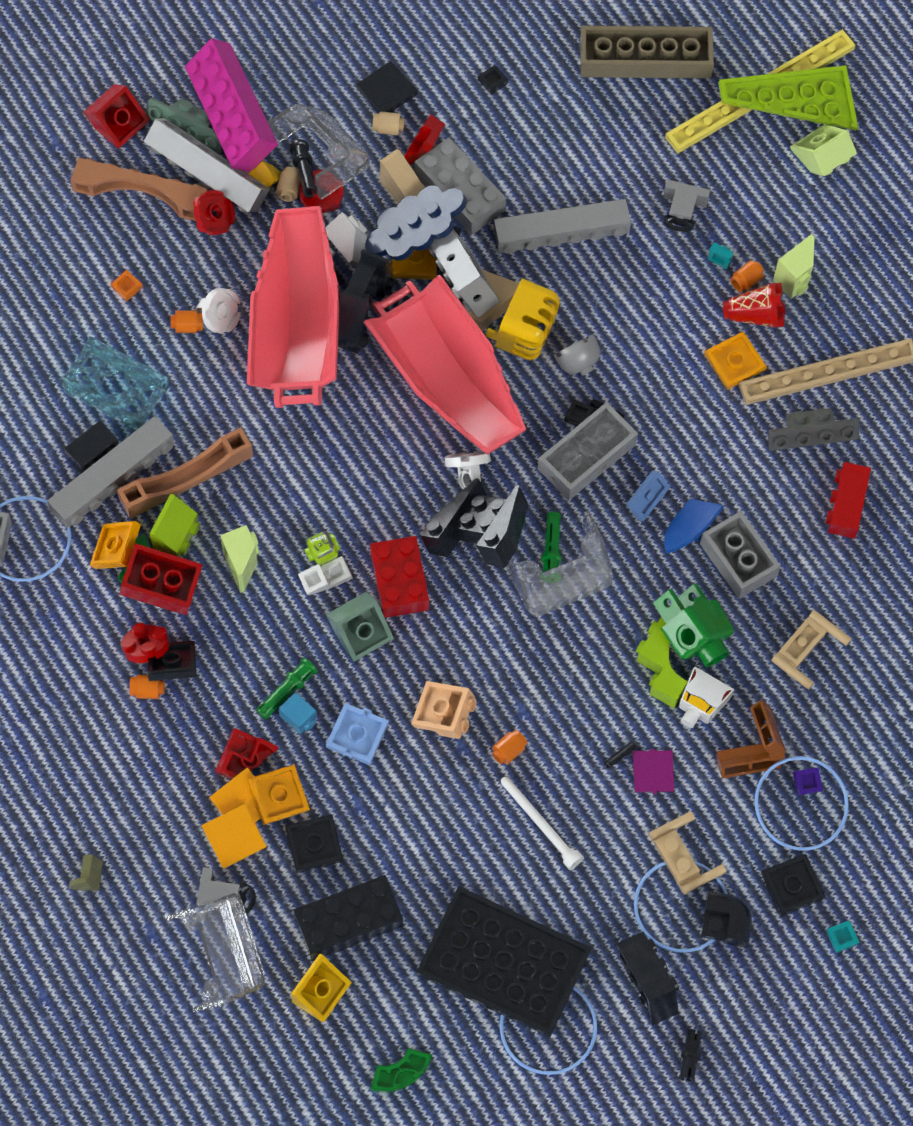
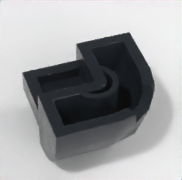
M707 891L701 937L724 941V944L748 948L752 927V914L747 904L742 899L733 895Z

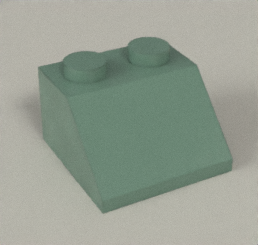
M367 592L326 614L335 635L353 662L394 639L377 600Z

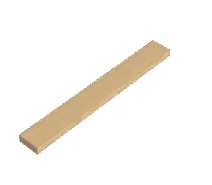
M910 338L739 382V388L745 405L909 364L913 362V341Z

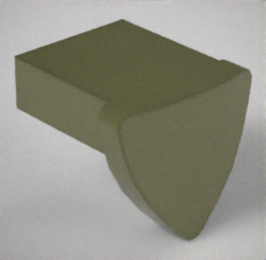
M84 855L81 876L70 881L69 889L99 891L103 862L94 855Z

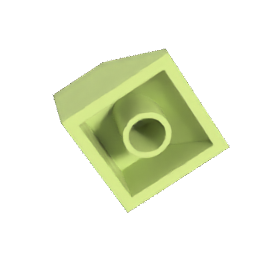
M825 124L790 146L793 153L811 173L821 176L832 173L834 168L849 162L850 158L857 154L848 130Z
M812 234L782 256L777 262L773 281L775 283H782L783 292L790 299L797 294L799 296L802 295L809 287L808 283L812 277L811 272L814 261L815 237Z
M247 525L220 535L223 555L240 593L245 591L258 563L257 554L260 553L257 546L259 544L254 531L249 532Z

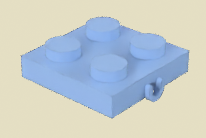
M344 703L326 743V748L343 754V756H348L349 759L353 758L371 765L388 727L389 720L372 714V711L367 708L361 710Z

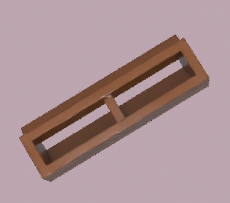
M761 699L751 706L750 710L764 750L767 751L770 761L785 759V747L772 710ZM762 720H766L767 723L763 725ZM768 738H772L773 741L769 743Z
M763 744L721 750L716 753V760L722 778L767 771L772 765L781 761H770ZM781 765L777 766L774 769H780Z

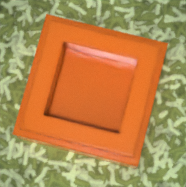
M128 270L124 271L110 284L111 288L126 302L143 288L142 283Z

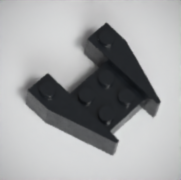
M363 249L361 250V258L346 290H343L341 293L338 347L359 354L362 347L366 348L370 335H367V327L363 321L368 320V311L371 304L369 300L371 296L375 297L376 295L385 298L387 292L392 291L396 281L393 278L394 269L387 258Z
M476 478L429 520L420 537L429 554L449 557L459 541L476 543L486 565L505 568L517 550L529 504L519 485L515 486L507 499L487 496L480 480Z

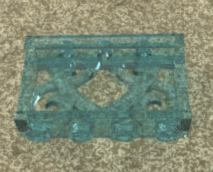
M91 336L85 342L84 348L71 367L61 378L62 388L65 393L72 397L76 395L88 406H96L102 409L105 415L111 418L115 416L127 427H135L137 429L143 426V423L162 395L169 389L168 377ZM90 355L94 356L92 367L83 366ZM106 364L113 366L111 370L104 371L106 370ZM120 371L124 372L125 385L129 391L119 394H106L102 388L100 376L109 377L116 375ZM89 372L92 376L85 375L81 377V380L87 381L86 385L82 386L75 382L77 374ZM135 378L139 380L137 383H133L136 388L130 384V379ZM154 388L155 390L146 401L143 394ZM138 398L142 403V409L137 413L128 411L126 407L129 405H133L136 408L134 399Z

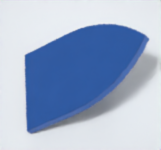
M689 499L672 520L666 531L664 547L667 554L679 550L693 541H701V534L723 510V505Z

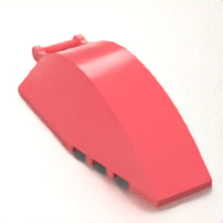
M321 207L278 209L275 211L268 235L270 240L267 250L263 252L262 257L264 261L261 271L258 270L256 276L258 278L257 285L250 297L247 384L249 386L274 390V405L276 408H283L284 405L310 403L318 406L322 404V387L337 379L339 286ZM313 389L312 394L284 396V390Z
M441 275L433 279L421 292L409 280L404 283V287L380 302L375 301L371 303L378 318L363 321V323L414 393L471 443L488 455L526 431L518 407L510 394L508 383L506 384L502 374V368L495 357L492 344ZM410 294L411 298L389 312L384 310Z

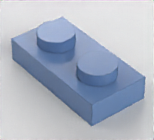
M651 471L627 502L626 506L638 520L644 521L670 486L658 471Z

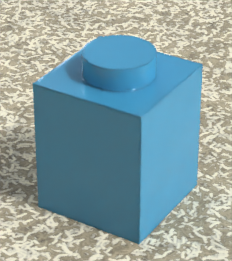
M296 692L279 708L280 717L299 734H302L305 730L309 731L317 722L316 710Z

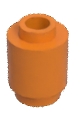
M750 260L733 273V277L730 278L731 284L738 292L748 291L764 278V268L759 262Z
M175 310V315H171V329H175V333H197V331H203L202 313H197L194 310Z
M137 675L130 678V696H136V698L160 699V695L165 693V680L149 681L148 675Z
M519 731L508 732L492 746V756L498 763L508 765L525 750L528 742Z

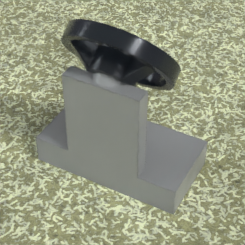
M667 179L663 198L671 199L673 202L670 213L664 216V225L669 229L679 232L692 231L695 224L691 219L694 206L706 208L710 190Z
M203 867L194 914L196 921H206L208 906L227 908V911L235 917H243L252 910L256 901V893L252 886L246 883L232 884L213 881V869ZM248 890H250L251 900L248 907L245 909L244 904L247 900L246 894ZM237 906L241 913H234L232 909L236 910Z

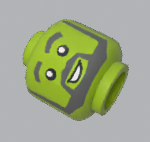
M326 531L308 538L306 541L308 548L304 549L309 561L314 560L319 565L336 559L338 551L341 550L334 534H329Z

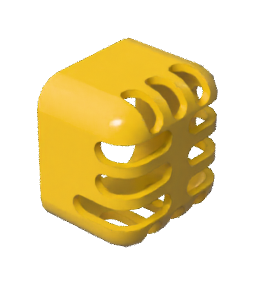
M522 278L503 317L499 332L488 328L486 336L496 340V348L525 360L531 361L536 359L541 354L542 347L545 345L547 336L550 334L552 325L555 323L560 304L558 294L553 290ZM539 323H543L545 325V331H542L541 329L537 328V325Z

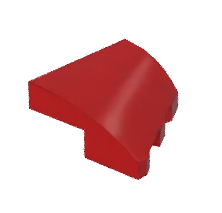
M430 114L419 129L404 155L409 165L415 163L416 160L432 149L445 126V123Z
M234 728L215 773L233 779L247 767L252 771L254 768L259 767L268 756L275 753L279 746Z

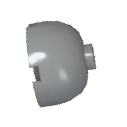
M594 334L588 336L590 341L585 338L561 350L562 356L559 353L553 355L562 370L570 374L580 372L582 376L594 370L592 365L600 357V348Z

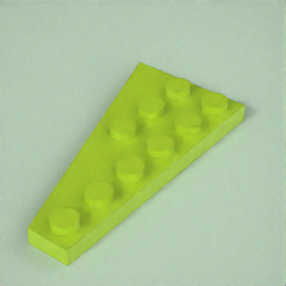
M846 65L720 79L718 82L723 104L855 131L858 129Z

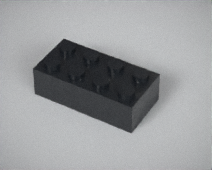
M386 875L293 909L294 918L311 961H315L319 954L325 957L403 927V917Z

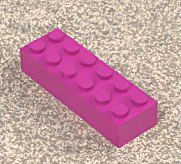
M211 38L187 63L185 69L231 167L251 172L278 143L231 44Z

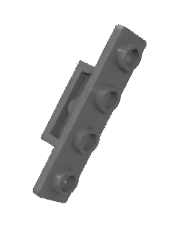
M819 408L812 411H797L786 414V424L788 427L768 431V448L770 451L857 440L859 439L858 418L836 421L831 408Z

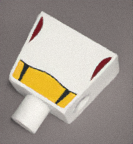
M694 667L679 708L686 712L681 722L690 728L694 727L698 719L708 724L730 700L734 689Z

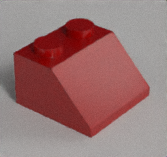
M114 84L83 111L95 130L117 148L124 145L150 121L126 85Z

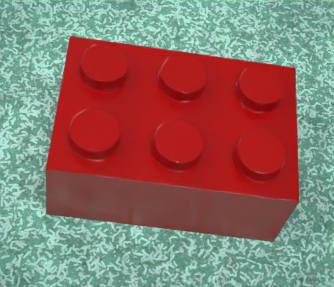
M411 536L370 543V556L384 618L428 611L429 596L417 537Z
M135 543L119 595L187 616L203 564Z

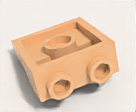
M426 681L411 724L414 728L436 731L440 736L460 739L462 733L468 731L469 721L467 718L469 712H473L476 708V698L469 688Z

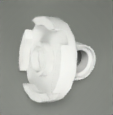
M216 288L206 298L200 300L196 311L197 313H202L203 321L210 331L214 333L230 332L235 328L240 318L241 312H237V304H240V300L231 289Z
M473 451L474 453L465 454L463 452L447 455L444 457L445 466L457 467L461 488L464 489L470 484L469 476L471 482L476 478L481 482L479 464L490 462V454L487 455L483 451Z

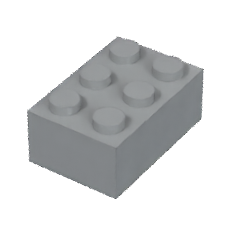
M742 511L702 533L700 545L738 599L778 576L780 564Z

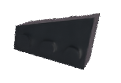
M643 931L618 942V956L631 983L635 984L641 995L639 996L641 1004H646L649 1009V1020L652 1026L679 1014L676 992L679 990L678 984L673 976L669 977L665 960L662 957L658 958L654 941L648 939Z

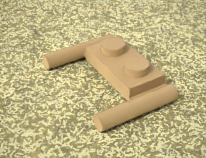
M813 610L771 661L809 690L814 682L801 673L797 667L821 641L826 632L830 633L845 646L849 644L852 638L817 611Z
M691 811L648 833L684 895L727 873L724 865L721 864L700 875V870L676 829L695 820Z

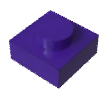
M819 768L793 772L797 796L823 791Z

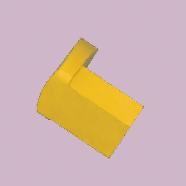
M262 161L248 174L267 187H270L279 180L281 172L273 165Z

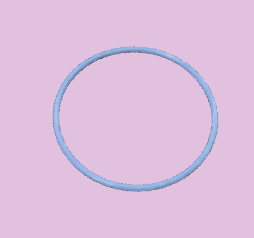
M21 496L1 503L0 508L17 500H37L46 504L48 502L39 497ZM70 527L67 528L68 542L66 550L60 561L49 571L30 578L11 577L1 572L0 576L22 582L37 580L52 573L62 564L69 552L71 545Z
M795 756L778 761L763 774L755 793V810L763 830L775 842L789 849L809 851L825 846L840 833L847 819L848 796L842 780L832 768L814 758ZM793 760L815 762L830 771L842 788L845 800L842 822L829 839L818 845L796 847L786 844L772 835L762 821L758 806L761 785L774 768L785 762Z
M694 861L697 866L703 868L704 870H711L705 865ZM662 862L644 875L636 889L634 912L637 922L645 935L652 939L659 947L681 953L701 950L712 944L715 940L711 939L701 946L690 949L672 948L655 940L646 931L640 920L637 906L640 889L651 873L666 865L665 862ZM719 877L715 878L720 884L724 894H728L721 879Z
M574 986L573 990L585 1000L592 1014L594 1025L593 1037L585 1054L576 1063L567 1068L556 1071H542L522 1063L507 1045L503 1030L504 1016L501 1015L500 1035L503 1045L511 1058L520 1066L534 1073L554 1075L575 1068L589 1055L597 1036V1019L590 1001L578 988Z

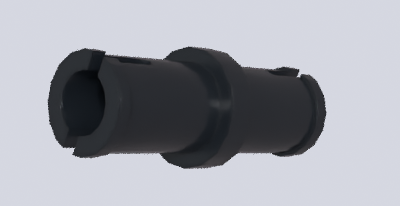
M695 1029L687 1030L685 1048L681 1051V1058L683 1060L679 1079L684 1081V1078H686V1082L695 1081L697 1061H700L701 1057L699 1049L703 1033L698 1030L697 1034H695Z

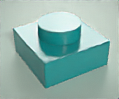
M714 242L709 250L708 260L727 270L732 262L733 252L728 247Z
M850 920L826 930L836 953L860 943Z

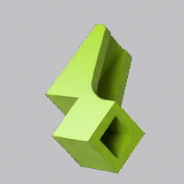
M661 616L658 622L654 621L648 630V634H650L646 641L642 640L637 647V662L656 672L649 682L651 686L650 695L675 708L685 691L688 681L677 675L670 665L669 641L661 631V628L666 623Z

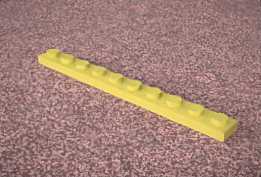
M842 29L768 74L824 68L853 51L855 44ZM720 101L667 132L665 139L676 153L679 154L750 112L752 109L727 105Z

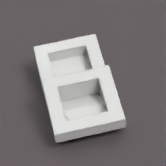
M342 556L322 566L317 564L298 574L307 595L325 591L353 579Z

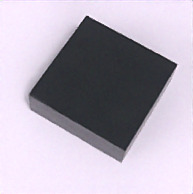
M493 65L478 76V81L491 95L507 85L509 80L496 65Z
M573 399L564 422L577 427L593 414L594 407Z

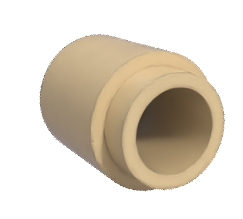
M381 111L379 114L374 113L372 131H378V134L399 136V131H404L405 118H401V113Z
M285 167L280 173L276 194L283 201L290 202L298 197L301 181L297 168Z

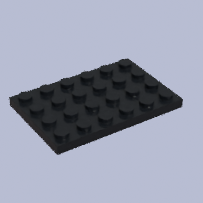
M458 886L416 971V975L551 1038L592 947Z

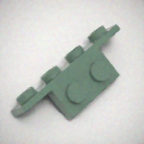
M153 97L149 99L146 115L150 120L166 118L219 155L222 153L223 148L215 131L212 129V124L205 110L182 98L171 106Z

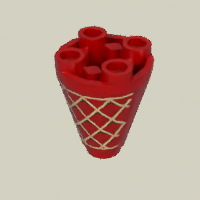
M770 283L729 298L728 301H723L724 318L734 322L767 327H785L784 316L786 311L785 303L781 299V296H783L782 283Z

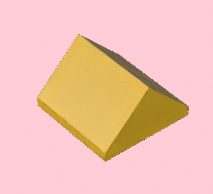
M319 954L291 993L292 1002L324 1023L352 982L327 958Z

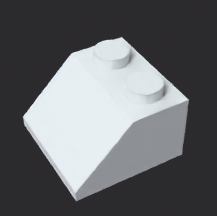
M342 212L325 227L327 237L346 260L356 267L361 258V250H366L365 243L368 236L365 232L367 228L359 220L357 221L353 215L348 217Z

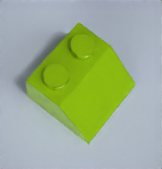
M170 494L150 532L153 549L177 557L185 556L189 550V541L192 535L196 536L200 528L198 513L178 497Z

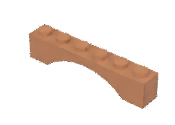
M78 157L70 180L74 192L91 196L114 190L145 192L164 201L179 217L196 221L193 201L202 193L207 192L206 188L198 184L190 185L182 183L177 179L169 180L161 178L156 174H144L136 169H124L111 163L103 164L91 158L83 159Z
M240 427L220 437L204 452L181 466L156 476L137 479L117 489L119 501L128 517L132 519L167 501L170 494L177 496L252 458V445Z

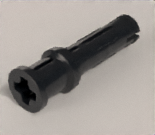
M302 139L295 140L289 147L291 154L294 156L293 165L298 169L303 195L309 198L314 197L313 192L316 195L317 188L311 169L313 160L308 152L309 144Z

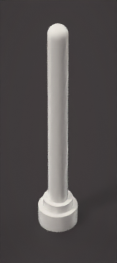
M503 777L501 779L503 787L561 852L565 866L569 870L578 866L584 859L582 854L578 850L569 848L508 777Z

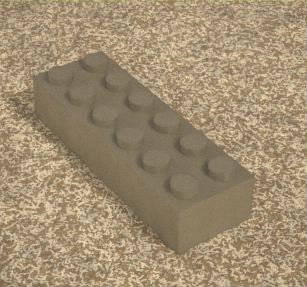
M581 26L580 77H712L714 66L712 27Z

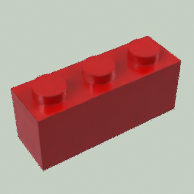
M844 462L842 469H837L834 482L838 483L837 490H832L830 503L834 505L832 511L828 510L825 524H829L828 533L855 539L871 472L870 467Z

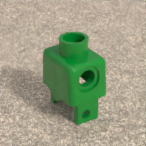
M698 583L690 586L679 597H677L673 589H670L653 602L666 623L661 628V631L681 659L699 656L705 667L708 668L729 655L730 652L723 642L733 635L734 628L717 600H708ZM693 593L696 595L695 599L692 597ZM668 599L671 601V606L667 603Z

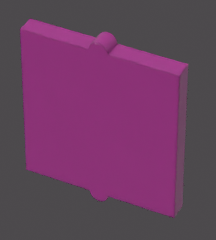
M652 748L650 751H633L634 793L652 792L655 795L657 792H674L672 750L655 751Z

